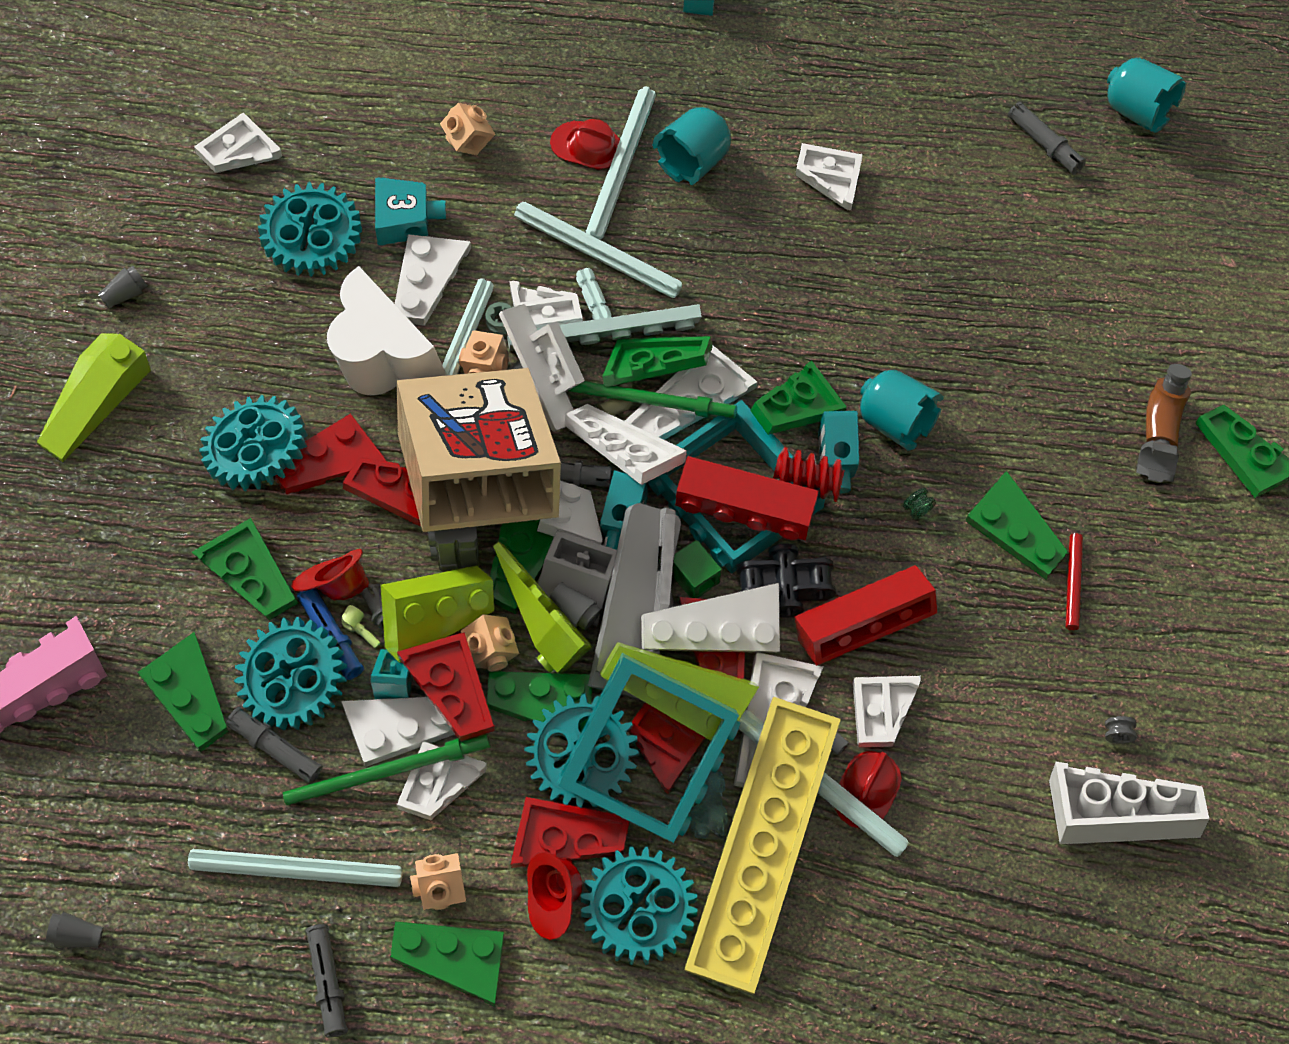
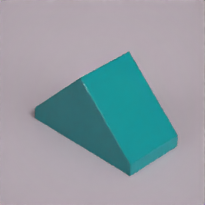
M380 649L371 674L374 699L410 698L412 675L402 662L399 663L387 649Z

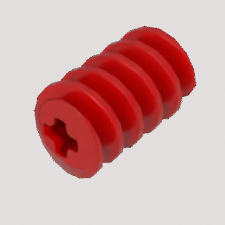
M784 447L778 456L773 479H780V481L788 483L793 482V484L799 486L806 485L807 488L814 490L819 488L821 499H825L829 492L832 491L834 502H838L845 470H842L840 459H836L832 467H829L827 456H823L819 464H816L814 453H810L807 459L803 461L801 450H797L794 456L790 458L788 447Z

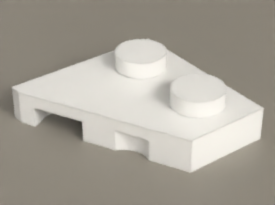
M244 113L194 146L196 154L215 173L282 157L281 149Z
M802 143L796 176L845 209L851 210L863 155Z
M509 281L513 306L525 304L536 328H542L558 321L559 325L583 322L577 294L566 291L557 292L542 286H538L536 291L520 287V282Z
M560 480L559 517L541 519L537 531L555 536L556 531L559 530L601 545L603 539L591 491Z
M920 676L854 677L853 694L858 747H893L919 687Z
M423 741L418 753L439 747ZM465 756V759L450 763L449 760L411 770L397 803L398 809L432 820L486 772L487 763Z

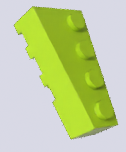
M619 642L616 643L600 670L601 677L609 680L621 654L624 653L735 709L739 714L738 721L759 688L753 681L699 667L685 661L665 657ZM632 673L623 689L709 740H712L722 721V718Z

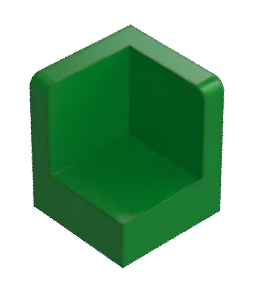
M694 541L674 555L672 576L690 598H699L720 583L722 569L699 541Z

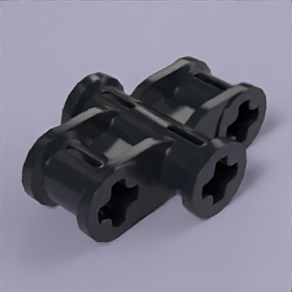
M793 544L772 546L768 550L769 558L772 560H750L741 562L736 566V572L740 576L741 590L739 592L779 583V617L782 618L795 617L802 614L804 606L800 601H823L831 599L836 595V587L832 585L831 571L834 568L833 561L828 558L796 560L799 550Z

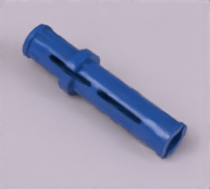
M317 588L300 591L297 599L301 602L310 620L317 624V629L323 626L331 632L328 633V636L332 635L336 638L341 649L344 651V655L337 659L347 664V668L341 670L346 680H350L360 675L364 667L351 648L352 641L348 635L342 633L331 612L320 597ZM317 610H319L325 622L327 623V627L324 626L323 622L316 612Z

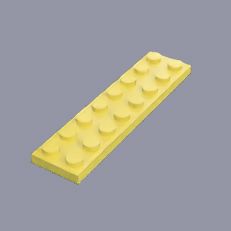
M776 697L772 698L684 971L750 994L755 993L841 719Z

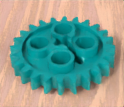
M308 182L304 190L298 184H295V192L290 193L284 188L283 198L275 195L272 196L274 206L265 204L266 214L259 216L261 225L258 226L261 247H264L266 257H272L275 266L282 263L284 272L295 267L296 276H299L303 269H307L309 276L312 277L314 270L318 268L325 275L326 266L330 265L333 269L337 270L338 260L347 263V253H356L355 244L361 242L360 233L362 232L360 214L355 209L354 201L347 200L345 192L337 196L335 186L327 192L325 191L324 183H321L317 189H313L311 182ZM309 233V234H308V245H307V249H306L305 251H303L304 248H305V246H306V244H307L306 234Z
M260 395L257 402L254 403L249 396L246 399V404L242 406L238 401H235V409L230 411L224 407L222 410L225 416L222 418L214 416L212 419L216 425L205 427L208 436L200 439L204 446L199 449L203 457L201 460L212 479H217L221 486L228 483L231 490H234L239 483L243 491H247L251 483H254L258 490L261 488L262 481L265 480L270 485H273V476L278 475L281 478H285L283 470L285 468L295 469L296 467L292 459H302L303 456L299 449L307 447L304 438L308 434L304 428L305 423L301 415L298 414L294 406L290 407L286 400L279 403L276 396H273L267 402L264 396Z
M299 617L295 618L293 625L288 619L282 618L280 628L273 622H269V632L267 634L260 629L256 630L259 640L255 642L248 639L246 642L251 647L250 652L241 651L239 653L246 660L245 664L235 665V669L243 673V676L234 679V683L244 687L237 693V696L241 699H247L243 707L248 711H253L252 717L258 721L264 718L263 723L266 722L271 727L276 723V726L281 730L286 729L288 722L292 728L299 730L301 720L311 726L313 725V714L324 718L325 714L322 707L326 705L334 708L335 705L330 699L331 696H342V692L336 688V684L346 682V678L338 674V671L347 668V664L337 660L344 654L343 650L335 647L338 640L332 635L328 636L329 631L323 626L317 629V624L312 620H309L305 625L304 621ZM306 644L304 654L296 658L295 653L298 647ZM270 659H274L275 663L272 669L264 672L265 664ZM318 659V663L312 666V664H314L315 661ZM313 675H317L316 684L307 689L308 679ZM285 689L284 699L275 703L277 693Z
M582 694L580 702L575 704L572 697L568 695L567 706L564 707L555 700L554 707L556 711L554 713L546 709L542 710L546 718L544 723L533 720L534 725L539 729L538 733H527V737L534 741L535 744L524 749L526 753L534 755L533 759L526 762V766L531 768L537 767L538 770L532 774L531 779L533 781L544 780L539 788L541 792H545L550 788L553 789L550 800L553 802L562 795L564 796L563 804L570 805L572 799H575L578 807L583 808L586 799L558 786V778L565 764L559 768H555L554 764L570 756L581 735L580 726L583 721L589 719L600 696H596L592 704H588L586 695ZM619 711L614 715L611 713L598 738L599 740L601 737L609 735L610 740L595 746L583 767L584 778L581 782L610 796L609 791L611 790L621 795L622 790L618 783L620 781L631 783V779L625 773L626 770H637V765L629 761L630 757L639 756L638 750L630 748L631 744L638 741V737L634 735L627 736L626 733L632 729L633 724L631 722L620 723L625 715L623 711ZM558 735L566 737L568 741L566 750L559 754L553 753L549 749L551 739ZM602 750L613 751L616 755L614 764L607 768L598 766L596 762L598 753ZM590 802L594 808H597L596 804Z
M630 847L629 857L625 858L617 850L615 851L614 863L605 857L602 859L603 871L593 867L592 876L596 881L585 880L584 887L591 892L581 894V902L589 905L581 909V917L591 918L584 923L585 931L596 930L591 937V942L594 944L603 940V954H606L612 948L616 950L615 961H619L624 953L629 955L630 965L634 964L636 956H642L645 965H648L650 954H655L659 961H663V949L666 948L669 952L675 954L677 947L674 941L676 940L684 944L687 942V936L682 930L693 931L694 923L688 918L697 917L698 909L689 905L697 902V894L687 893L693 888L694 882L693 880L682 881L686 875V869L684 867L675 871L676 859L674 857L666 863L662 862L663 851L661 850L654 858L649 857L648 847L644 848L641 856H637L634 848ZM631 875H639L644 878L645 883L639 887H632L626 882V879ZM659 881V886L654 888L646 897L645 909L639 907L631 917L626 928L619 930V925L625 922L632 914L633 902L639 904L647 894L652 883ZM660 896H668L673 900L674 905L667 909L660 908L655 904V900ZM616 902L623 907V911L617 915H610L604 910V907L608 903ZM638 924H646L650 926L652 933L646 937H640L633 932V928Z

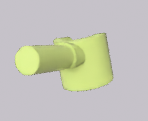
M349 605L342 615V626L348 631H355L376 649L381 642L365 626L360 624L364 613L355 606Z

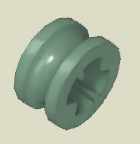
M497 302L487 308L485 314L486 325L490 332L500 335L507 334L503 323H498V319L495 320V316L499 315L501 311L512 308L507 303Z

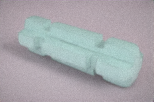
M585 268L579 270L576 273V280L579 287L582 288L581 292L590 312L593 313V320L610 318L612 314L608 306L605 305V298L598 282L594 280L595 275L592 269Z

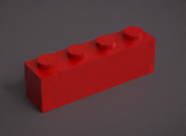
M687 456L676 491L675 506L681 507L684 511L693 514L701 512L712 515L722 522L734 521L742 523L756 531L768 530L779 533L782 537L789 540L801 539L806 541L819 491Z
M914 565L795 616L798 641L817 666L937 614L936 590L919 568Z

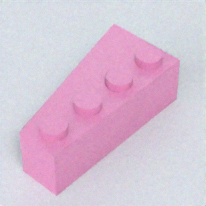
M77 616L67 621L68 629L56 637L50 632L39 639L41 646L30 653L19 652L9 658L5 666L6 668L0 672V733L5 727L15 722L27 721L37 711L49 705L61 704L69 695L81 689H90L96 686L101 679L107 677Z

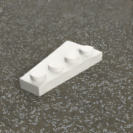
M713 346L706 366L677 372L656 393L693 399L702 396L712 398L713 402L729 404L756 389L757 381ZM642 404L625 422L665 440L704 417L696 416L695 412Z
M589 404L565 414V426L641 485L686 462V450Z
M779 583L650 612L641 616L643 650L777 653L780 651Z
M757 652L754 656L750 681L755 682L759 688L746 710H749L764 723L773 697L806 707L823 666ZM743 732L734 786L744 787L757 744Z

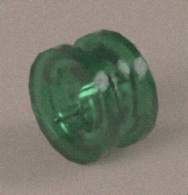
M926 488L915 491L902 505L905 510H911L910 516L913 520L927 514L936 504V500L933 497H928L929 491Z

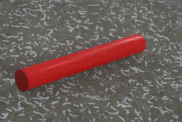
M1077 533L1071 534L1069 537L1065 626L1068 630H1078L1080 621L1083 535Z

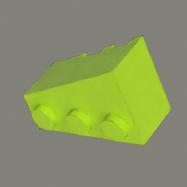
M478 566L381 585L385 648L399 663L401 660L398 658V651L446 638L468 626L480 616L488 615L494 611L493 579Z

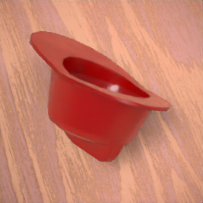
M598 119L563 123L555 129L550 139L551 149L558 158L599 170L610 168L620 142L619 137L613 132L611 127Z
M355 549L341 557L322 562L305 570L295 578L291 588L294 591H306L317 588L334 601L347 600L356 596L369 586V580L360 562L363 550Z
M864 751L854 756L850 761L839 785L881 819H884L897 795L902 778L899 767L892 758L887 756V753L883 751ZM835 808L842 821L851 827L861 829Z
M541 852L531 858L527 867L528 914L533 929L541 937L551 940L560 938L570 926L573 903L579 898L582 891V879L571 858L559 859L555 854Z

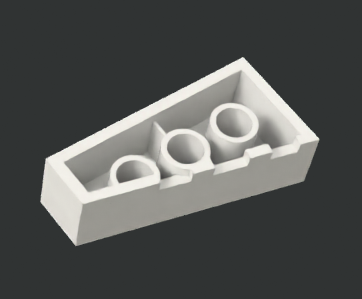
M1055 762L1049 783L1060 844L1200 838L1209 821L1202 786L1156 779L1153 782L1137 779L1136 775L1122 773L1121 776L1100 773L1101 769L1086 767L1083 770L1068 767V763Z

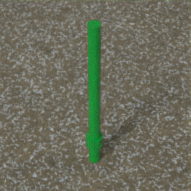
M584 381L568 390V392L695 412L696 416L707 418L710 415L735 419L737 415V405L713 402L712 398L702 396L693 399L619 386L605 387L604 384Z
M487 734L460 741L459 738L445 742L443 747L283 792V799L287 806L445 760H449L450 763L465 759L467 754L491 748L490 740Z

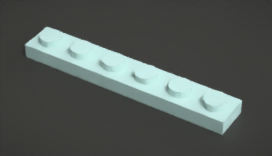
M697 304L563 324L560 327L567 343L580 341L581 345H590L600 342L599 338L612 336V340L627 339L631 337V333L644 331L646 336L662 333L663 328L675 327L676 331L689 330L695 327L694 324L698 323L702 316L700 305ZM507 336L509 351H514L509 336Z

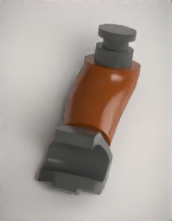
M1171 364L1166 376L1157 380L1155 387L1150 393L1146 411V443L1142 445L1137 461L1136 473L1146 475L1149 480L1161 483L1163 480L1174 482L1179 459L1177 450L1179 428L1184 408L1191 394L1188 381L1192 372L1181 364Z

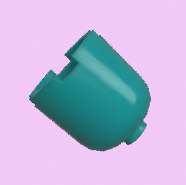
M1138 57L1131 58L1119 68L1115 67L1110 72L1107 79L1109 84L1107 97L1110 106L1115 111L1145 129L1157 133L1169 122L1170 118L1166 117L1172 105L1179 106L1185 93L1186 82L1182 81L1183 78L1148 60Z
M696 107L688 110L656 135L652 146L653 149L658 148L661 156L658 163L668 176L676 182L684 179L690 182V185H694L728 153L731 145V133L725 120L715 111L706 107Z
M886 370L873 379L869 378L862 386L860 395H862L860 412L862 418L869 425L910 451L917 447L914 441L920 434L927 437L934 427L942 410L937 407V402L943 400L944 396L898 370Z

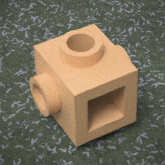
M458 102L456 106L450 109L448 115L440 123L446 133L447 141L458 152L478 155L495 136L493 129L486 120V113L476 105L471 106Z
M472 331L466 348H462L459 355V365L463 368L464 374L507 370L509 354L504 336Z
M482 615L461 630V633L465 632L476 668L488 669L491 672L499 671L508 665V661L519 654L515 636L507 617Z
M458 853L445 856L433 854L425 857L423 860L415 861L417 875L410 876L413 896H421L423 910L431 908L441 910L452 904L466 902Z

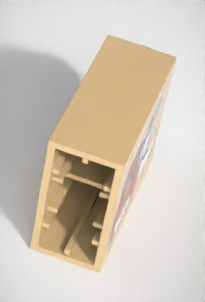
M529 368L397 380L398 437L423 532L559 517L561 462Z

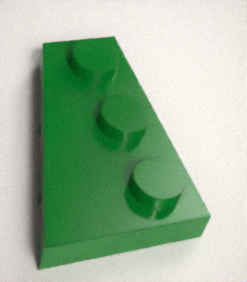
M711 336L617 339L602 376L604 386L608 387L706 366L713 348Z
M811 360L799 373L795 372L784 384L776 386L758 399L750 411L765 432L770 435L820 422L824 411H845L847 406Z
M1226 405L1219 406L1201 415L1195 422L1254 498L1289 481V458L1282 453L1284 448L1275 442L1270 444L1256 434V428Z
M1007 471L968 514L965 521L1045 580L1049 578L1068 553L1067 549Z
M251 518L192 551L202 563L268 620L298 604L289 584Z
M541 519L503 523L500 529L499 542L511 552L532 578L537 581L541 575L543 564L554 536L537 531ZM496 554L490 577L493 579L494 604L517 614L519 607Z
M195 632L137 672L141 680L199 752H202L229 732Z
M489 671L487 705L491 710L525 722L538 720L544 723L546 718L542 710L546 709L554 713L556 711L554 707L555 700L564 707L567 706L568 695L572 697L576 704L580 702L581 695L585 694L588 704H591L592 687L588 686L590 674ZM588 719L582 722L580 733H582Z
M395 921L390 958L395 963L429 978L433 977L453 986L454 989L460 992L469 993L482 999L485 1003L496 1007L504 932Z

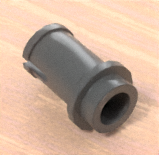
M372 584L370 587L375 594V598L367 587L362 591L361 595L372 613L371 620L373 624L378 625L380 629H384L381 585Z

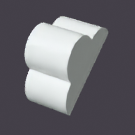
M359 266L345 278L340 290V298L345 310L332 321L327 332L328 346L349 386L356 392L364 395H379L396 387L397 380L447 376L434 346Z

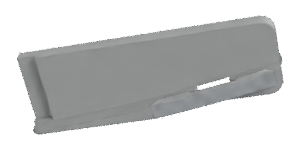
M641 503L634 504L626 509L589 678V687L600 690L605 688L608 680L601 677L600 670L617 642L642 649L641 616L643 614L669 608L673 560L681 521L673 509H658ZM659 547H662L661 571L657 572ZM647 650L657 654L660 653V650ZM625 690L621 693L622 696L640 700Z

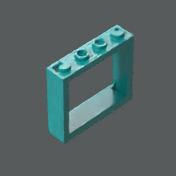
M742 400L734 404L737 405L735 419L717 416L676 445L686 450V459L687 456L695 458L736 429L773 471H775L778 456L784 448L783 444L773 434L768 435L750 411L751 409ZM685 463L648 481L653 492L657 495L662 494L669 502V508L675 510V514L679 519L683 518L689 525V530L696 541H699V543L704 542L711 550L710 554L714 561L720 567L725 566L731 574L736 571V566L739 563L752 560L782 538L779 533L764 530L734 551L700 512L693 514L684 511L681 507L675 506L677 486L668 476L684 466ZM819 488L816 489L819 492L813 515L821 510L825 503V499L820 497Z
M622 653L558 778V786L674 843L678 834L684 836L691 823L692 817L688 814L693 804L699 805L702 802L708 789V785L704 783L710 771L716 773L725 755L721 750L726 740L732 741L736 736L741 724L737 720L739 714L735 709ZM631 673L722 718L668 825L577 780Z

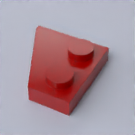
M645 702L632 720L633 727L628 733L638 737V741L635 742L636 746L663 790L669 794L704 743L706 737Z

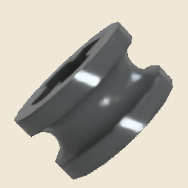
M1127 716L1108 718L1105 720V727L1109 731L1106 732L1105 739L1111 743L1120 744L1135 741L1137 733L1133 729L1136 728L1137 721Z

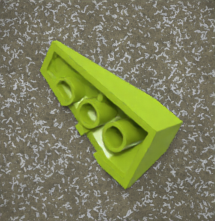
M101 333L79 356L37 441L38 445L64 462L151 371L145 351L121 334Z
M498 542L493 547L534 646L541 653L537 659L549 673L555 669L557 673L563 674L593 646L573 626L560 608L549 598L546 592L502 543Z

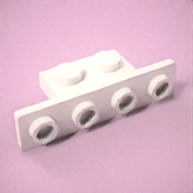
M525 304L501 311L499 316L523 368H529L544 415L551 430L555 432L566 428L565 414L573 411L566 392L585 380L558 321L537 330Z

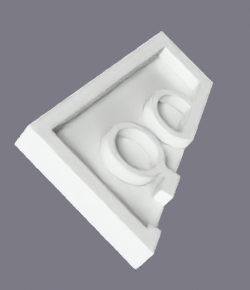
M408 234L395 305L413 324L425 325L441 300L442 292L448 282L456 275L460 262L471 250L470 241Z
M428 697L341 701L365 767L421 747L423 741L433 743L455 735Z

